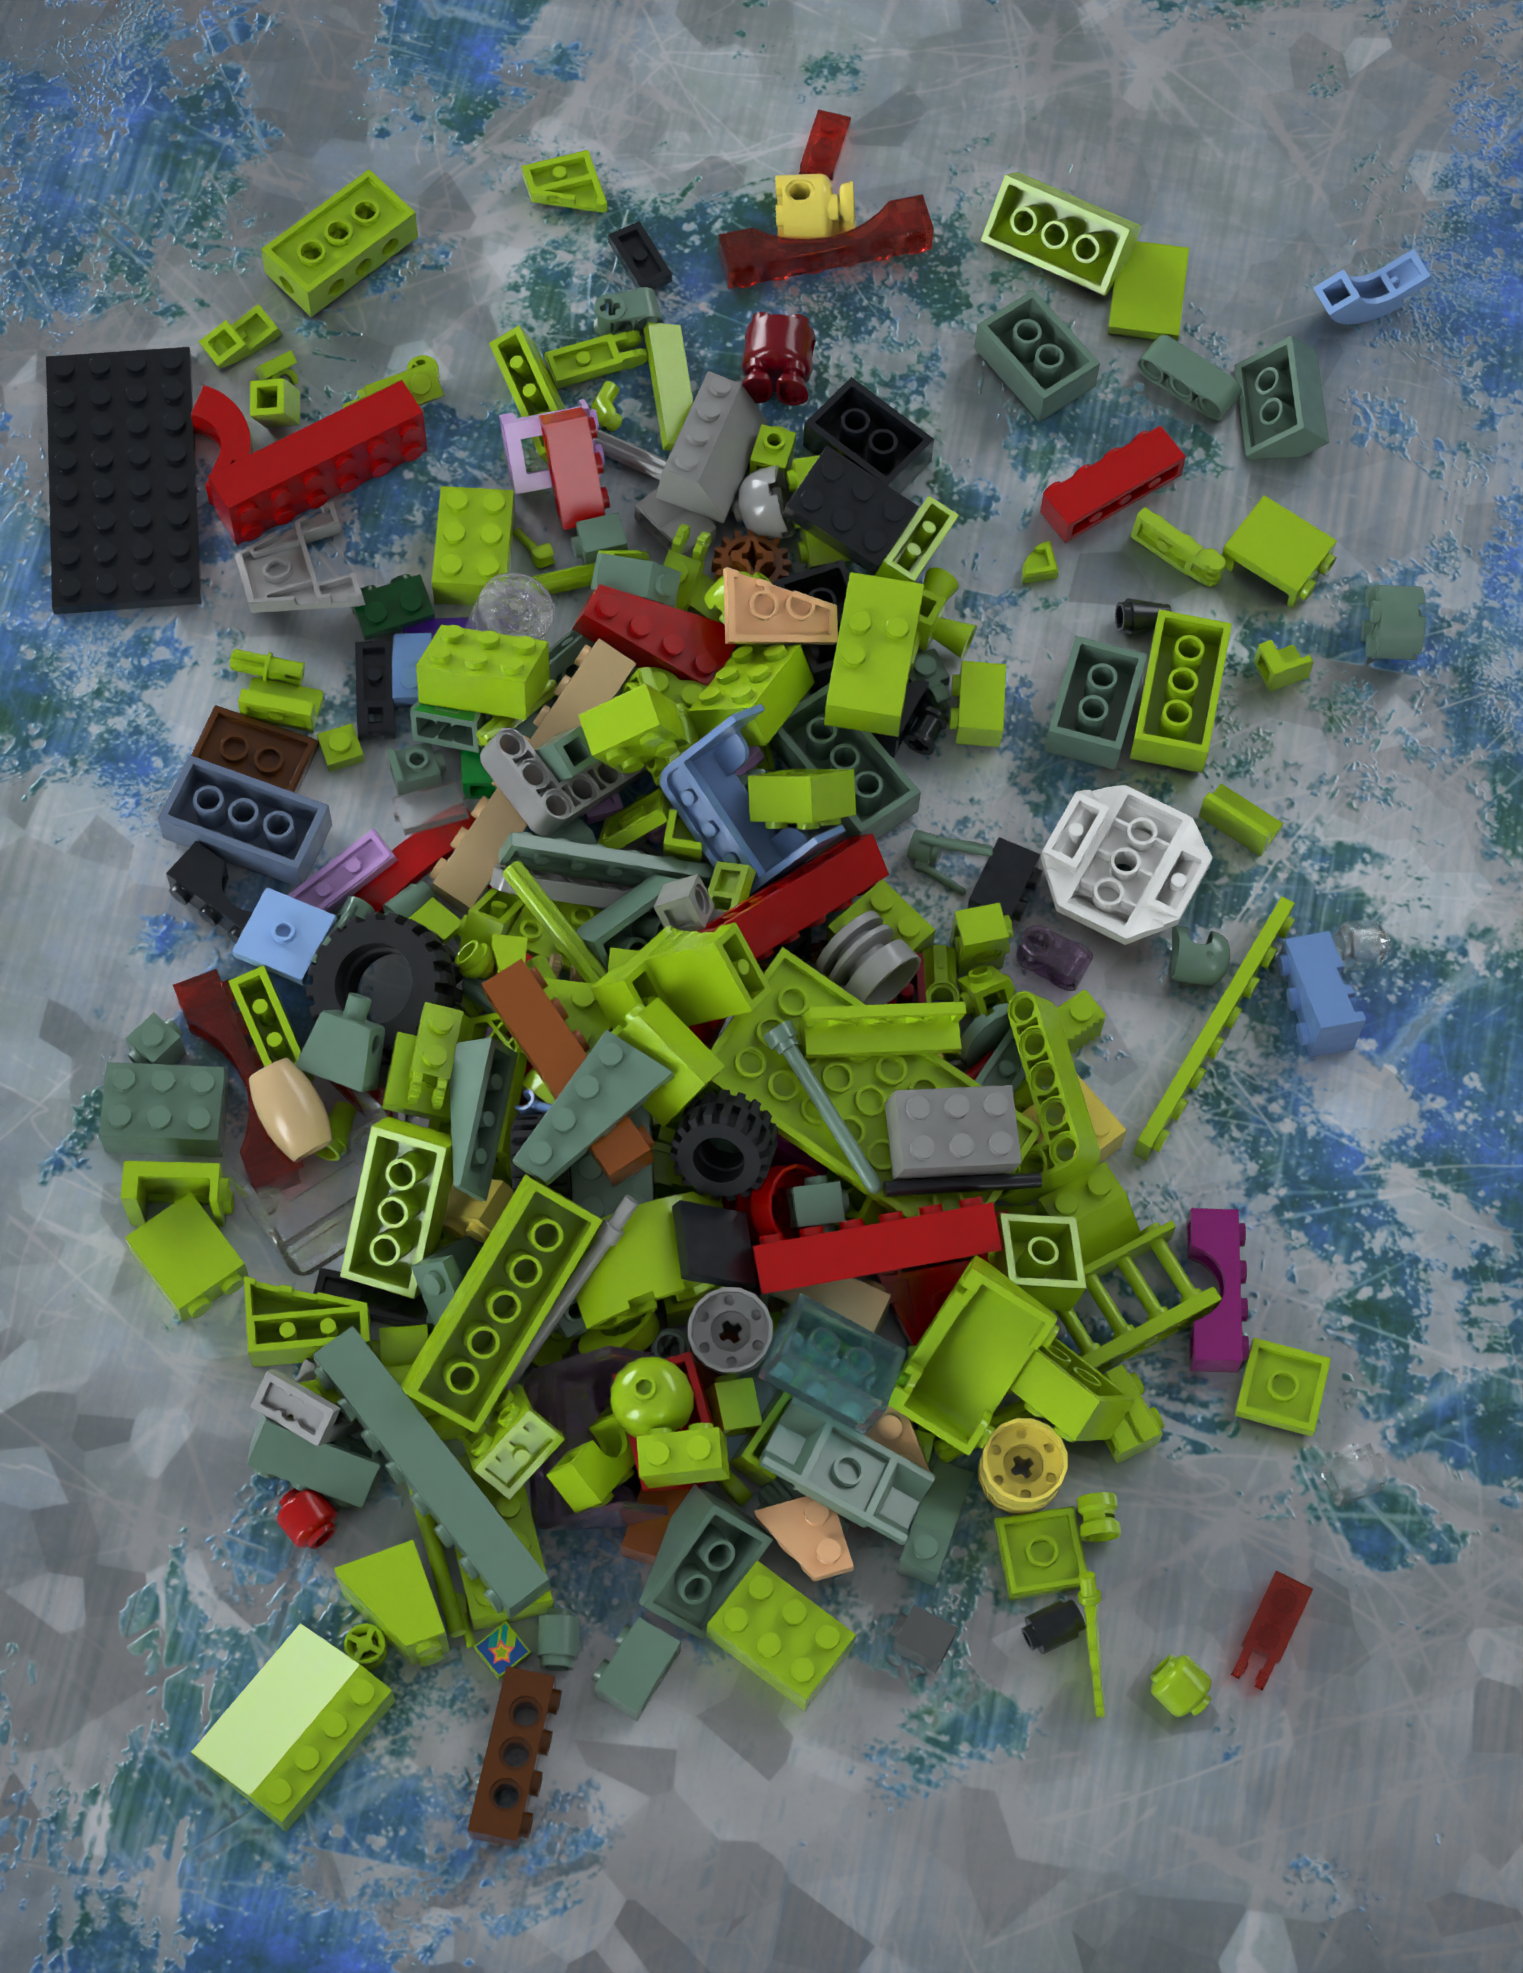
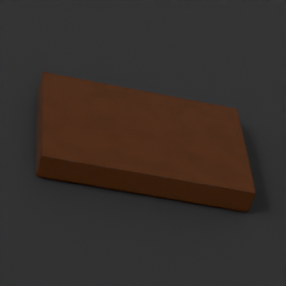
M215 705L191 756L297 794L317 753L319 741Z

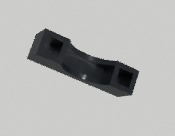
M195 841L167 871L166 875L170 886L169 892L181 904L187 905L190 903L197 908L201 918L211 926L215 927L218 924L227 930L229 938L236 944L253 912L242 910L228 900L225 890L229 875L225 861Z

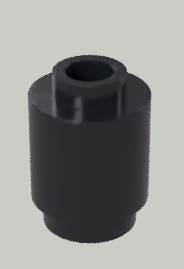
M1072 1599L1064 1603L1059 1600L1026 1616V1626L1021 1628V1631L1029 1648L1032 1651L1038 1649L1044 1655L1078 1638L1079 1632L1085 1630L1086 1625L1079 1608Z

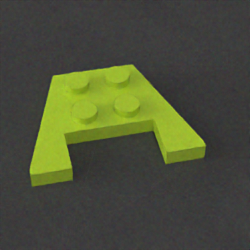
M492 934L491 946L493 954H495L498 973L521 958L525 962L528 938ZM610 947L607 973L612 968L626 964L639 951ZM544 978L548 987L543 989L550 1001L554 998L560 1001L569 1016L564 1022L571 1032L576 1029L581 1032L590 1047V1050L585 1052L588 1056L606 1030L610 1032L612 1029L591 990L594 984ZM514 1040L516 1052L523 1053L517 1042Z

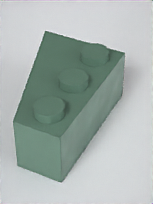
M261 1413L250 1439L247 1465L253 1467L252 1470L262 1477L274 1479L277 1476L290 1481L291 1485L300 1491L309 1488L328 1495L329 1499L337 1505L343 1507L354 1505L362 1508L380 1467L381 1451L374 1453L367 1444L349 1435L317 1447Z

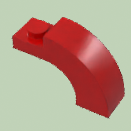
M203 385L191 412V418L195 434L211 439L220 448L219 456L211 472L213 473L254 452L247 421L238 406L220 391ZM208 480L205 485L209 504L214 506Z

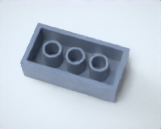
M191 755L188 756L157 818L162 836L166 840L188 848L197 841L224 861L296 887L306 881L332 827L329 805Z

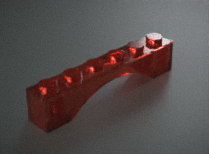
M921 194L888 201L876 215L864 224L850 231L826 238L791 239L767 234L755 228L718 234V257L727 288H747L757 283L772 280L782 281L792 276L817 274L827 269L848 268L858 263L873 260L884 261L890 257L908 253L919 254L925 250L932 249L934 228L924 196Z
M217 969L176 983L173 985L190 1033L207 1041L220 1051L237 1070L246 1087L249 1116L246 1135L239 1153L256 1199L259 1200L300 1184L301 1180L298 1170L304 1168L302 1160L293 1162L276 1146L256 1113L250 1092L249 1077L256 1073L258 1068L263 1067V1063L256 1046L248 1047L244 1036L250 1034L242 1013L235 1014L231 1003L236 1001L229 985V979L221 981Z

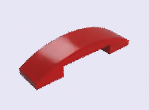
M462 806L425 825L392 850L398 859L394 864L352 896L358 897L374 908V912L385 914L382 906L411 883L416 884L429 874L441 857L445 860L451 857L455 851L450 846L451 842L462 826L469 830L476 818L471 815V812L465 806Z

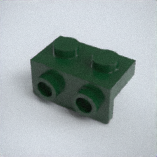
M403 574L393 578L390 584L377 588L375 585L362 587L360 589L365 605L351 607L353 614L356 615L365 641L435 619V613L421 574L412 577L410 574Z

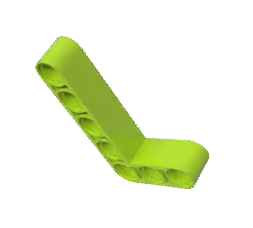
M1026 991L1018 992L1011 998L1007 1012L1045 1140L1030 1148L1015 1173L1040 1172L1042 1176L1041 1188L1003 1190L998 1197V1200L1019 1206L1028 1204L1091 1172L1096 1168L1100 1159V1148L1057 1007L1050 1000Z

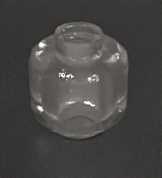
M1374 920L1346 921L1340 925L1332 936L1344 968L1349 970L1378 968L1391 950L1389 934L1385 932L1378 921Z

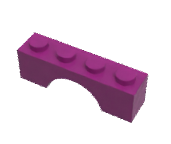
M1191 1208L1186 1221L1187 1259L1199 1263L1211 1273L1217 1283L1222 1300L1213 1312L1201 1319L1195 1320L1189 1332L1190 1371L1237 1373L1243 1360H1248L1249 1337L1242 1336V1322H1247L1248 1300L1247 1298H1241V1284H1246L1247 1263L1246 1260H1240V1247H1244L1246 1241L1245 1223H1239V1209Z

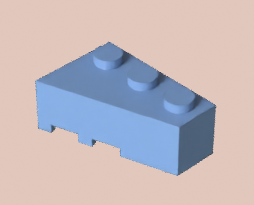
M1330 931L1285 939L1280 954H1277V967L1279 974L1286 976L1289 988L1286 990L1289 1009L1296 1011L1299 1023L1296 1024V1033L1299 1044L1306 1046L1309 1058L1353 1050L1366 1022L1363 1011L1355 1012L1349 998L1355 997V991L1352 984H1344L1341 971L1344 970V965Z

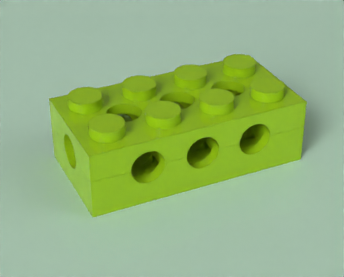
M368 169L261 248L265 273L312 317L418 237L416 212Z

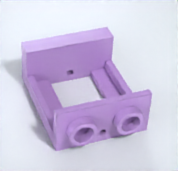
M584 399L579 400L580 406L527 417L516 418L514 413L499 415L510 481L515 494L552 487L549 469L527 473L521 439L542 435L540 415L582 407L588 417L594 418L597 431L599 430L596 410L589 409ZM592 439L594 453L600 452L602 463L605 465L601 443L595 444V439Z

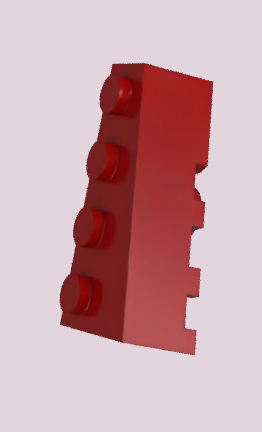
M601 584L596 587L587 599L572 627V630L594 643L601 639L635 662V667L661 668L671 672L679 680H692L706 686L711 683L716 673L727 663L736 645L725 644V624Z

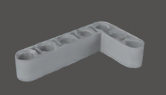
M513 728L501 729L483 748L480 754V760L484 769L527 825L541 836L554 834L651 773L647 770L645 763L641 770L625 774L597 760L574 777L559 783L525 737Z

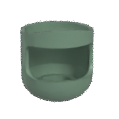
M1178 925L1172 927L1170 979L1200 985H1214L1220 982L1226 975L1230 964L1228 940L1220 933L1210 931L1206 944H1199L1189 939L1188 927Z

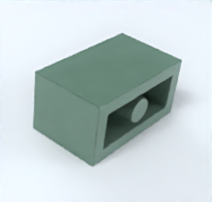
M641 1617L637 1618L633 1626L626 1624L614 1643L618 1650L611 1661L604 1659L600 1663L592 1678L596 1682L594 1686L595 1696L635 1721H638L681 1652L680 1641Z

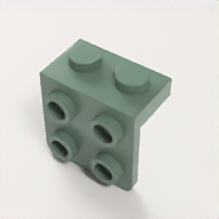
M470 1237L460 1238L411 1266L434 1327L478 1255L474 1242Z

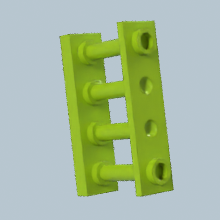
M1172 1220L1163 1225L1156 1222L1147 1226L1139 1233V1238L1083 1267L1086 1288L1113 1330L1112 1338L1114 1340L1102 1346L1099 1343H1093L1073 1309L1071 1311L1055 1310L1080 1350L1078 1355L1101 1374L1186 1329L1195 1320L1209 1315L1222 1300L1214 1286L1203 1292L1200 1288L1196 1289L1168 1246L1167 1242L1172 1239L1176 1228ZM1151 1250L1154 1251L1182 1296L1180 1299L1181 1304L1170 1310L1166 1306L1162 1307L1133 1261ZM1117 1268L1121 1270L1148 1314L1146 1317L1147 1322L1136 1328L1132 1324L1128 1325L1099 1279Z

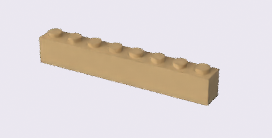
M598 639L592 648L585 645L574 661V664L579 666L578 670L572 678L565 674L553 692L559 698L552 708L544 705L533 722L538 729L531 739L524 735L525 739L535 750L559 733L578 726L582 727L578 715L613 699L636 663L601 639ZM494 780L492 785L497 789L490 799L484 796L480 799L471 813L476 820L470 829L467 830L462 826L451 842L450 846L455 851L449 860L446 861L441 857L429 875L434 880L430 887L434 893L466 915L490 883L494 865L499 864L498 851L510 833L524 832L528 826Z

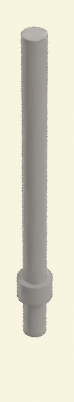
M625 1195L610 1219L603 1220L595 1233L597 1238L567 1280L504 1389L510 1390L518 1382L610 1246L615 1247L625 1233L623 1227L639 1205L634 1198Z

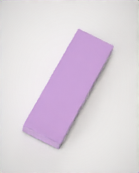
M373 828L287 896L331 913L345 902L348 896L354 895L398 859L379 833Z

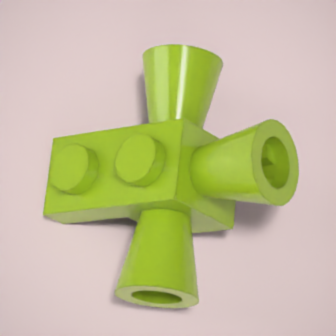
M929 568L923 580V599L910 671L913 668L918 648L926 651L933 639L963 659L976 634L977 625L943 618L946 602L959 589V583L950 572L942 568Z

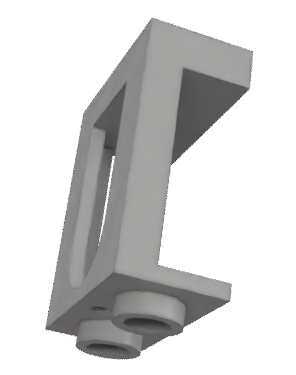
M305 1358L295 1381L275 1369L267 1370L250 1407L317 1447L358 1432L361 1424L357 1419L350 1422L342 1413L340 1407L299 1384V1382L316 1379L313 1374V1370L317 1368L314 1361Z

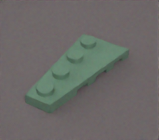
M606 1030L512 1160L514 1165L546 1186L550 1185L586 1154L587 1149L600 1137L608 1135L617 1127L616 1124L633 1109L637 1110L644 1104L650 1094L661 1085L665 1086L673 1079V1072Z

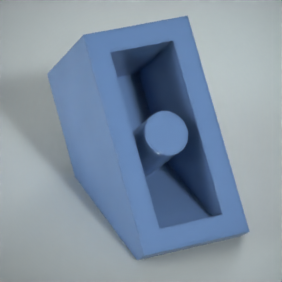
M431 633L394 634L392 694L396 708H411L418 701L416 664L432 640Z

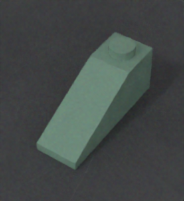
M935 1460L931 1473L936 1475L935 1480L920 1502L897 1570L898 1574L935 1587L974 1472L943 1463L939 1460Z

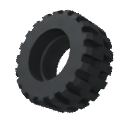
M370 912L366 914L365 920L358 916L346 920L348 928L343 930L336 927L328 934L332 939L327 946L319 945L315 954L320 956L316 965L310 964L307 974L313 977V985L306 986V998L315 1003V1005L309 1008L312 1020L317 1021L319 1015L324 1010L337 1009L344 1011L349 993H358L360 980L373 962L391 954H398L404 957L409 963L413 977L410 998L399 1014L379 1024L385 1028L381 1065H390L397 1032L417 1036L425 1002L454 1009L455 1002L461 1003L463 991L456 988V982H460L463 979L459 968L452 964L455 962L456 956L451 948L443 945L444 940L437 933L400 914L389 912L387 915H384L380 912Z

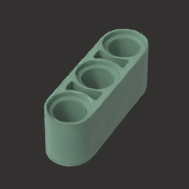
M1160 335L1137 362L1139 371L1148 380L1211 420H1220L1242 394V388L1236 379L1167 335Z

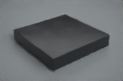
M679 1200L672 1206L681 1279L723 1287L742 1288L746 1291H750L757 1285L746 1212Z

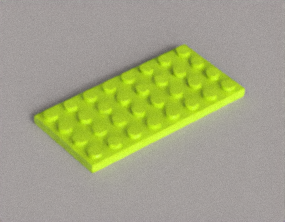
M782 947L764 973L772 992L753 1011L735 1015L710 1050L726 1067L708 1085L719 1093L721 1090H730V1095L737 1096L738 1092L746 1094L745 1099L750 1102L756 1099L761 1103L760 1110H768L772 1115L770 1123H776L778 1134L891 1213L902 1211L904 1218L920 1216L919 1207L941 1203L943 1211L959 1208L958 1200L982 1196L983 1204L991 1202L994 1204L1003 1190L885 1197L883 1193V1182L893 1181L884 1104L895 1090L982 1087L979 1083L937 1054L805 1059L882 1183V1188L878 1193L872 1194L868 1192L783 1054L779 1055L776 1049L771 1050L763 1038L770 1030L791 1020L799 1033L796 1036L800 1042L797 1044V1047L803 1055L799 1020L809 1007L865 1004ZM1015 1109L1022 1162L1042 1132V1129Z

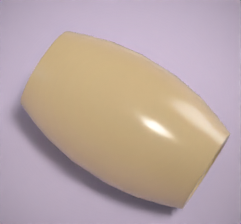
M288 1058L280 1059L249 1077L252 1101L263 1127L276 1146L293 1162L300 1161L318 1152L333 1141L329 1117L319 1094L307 1076Z

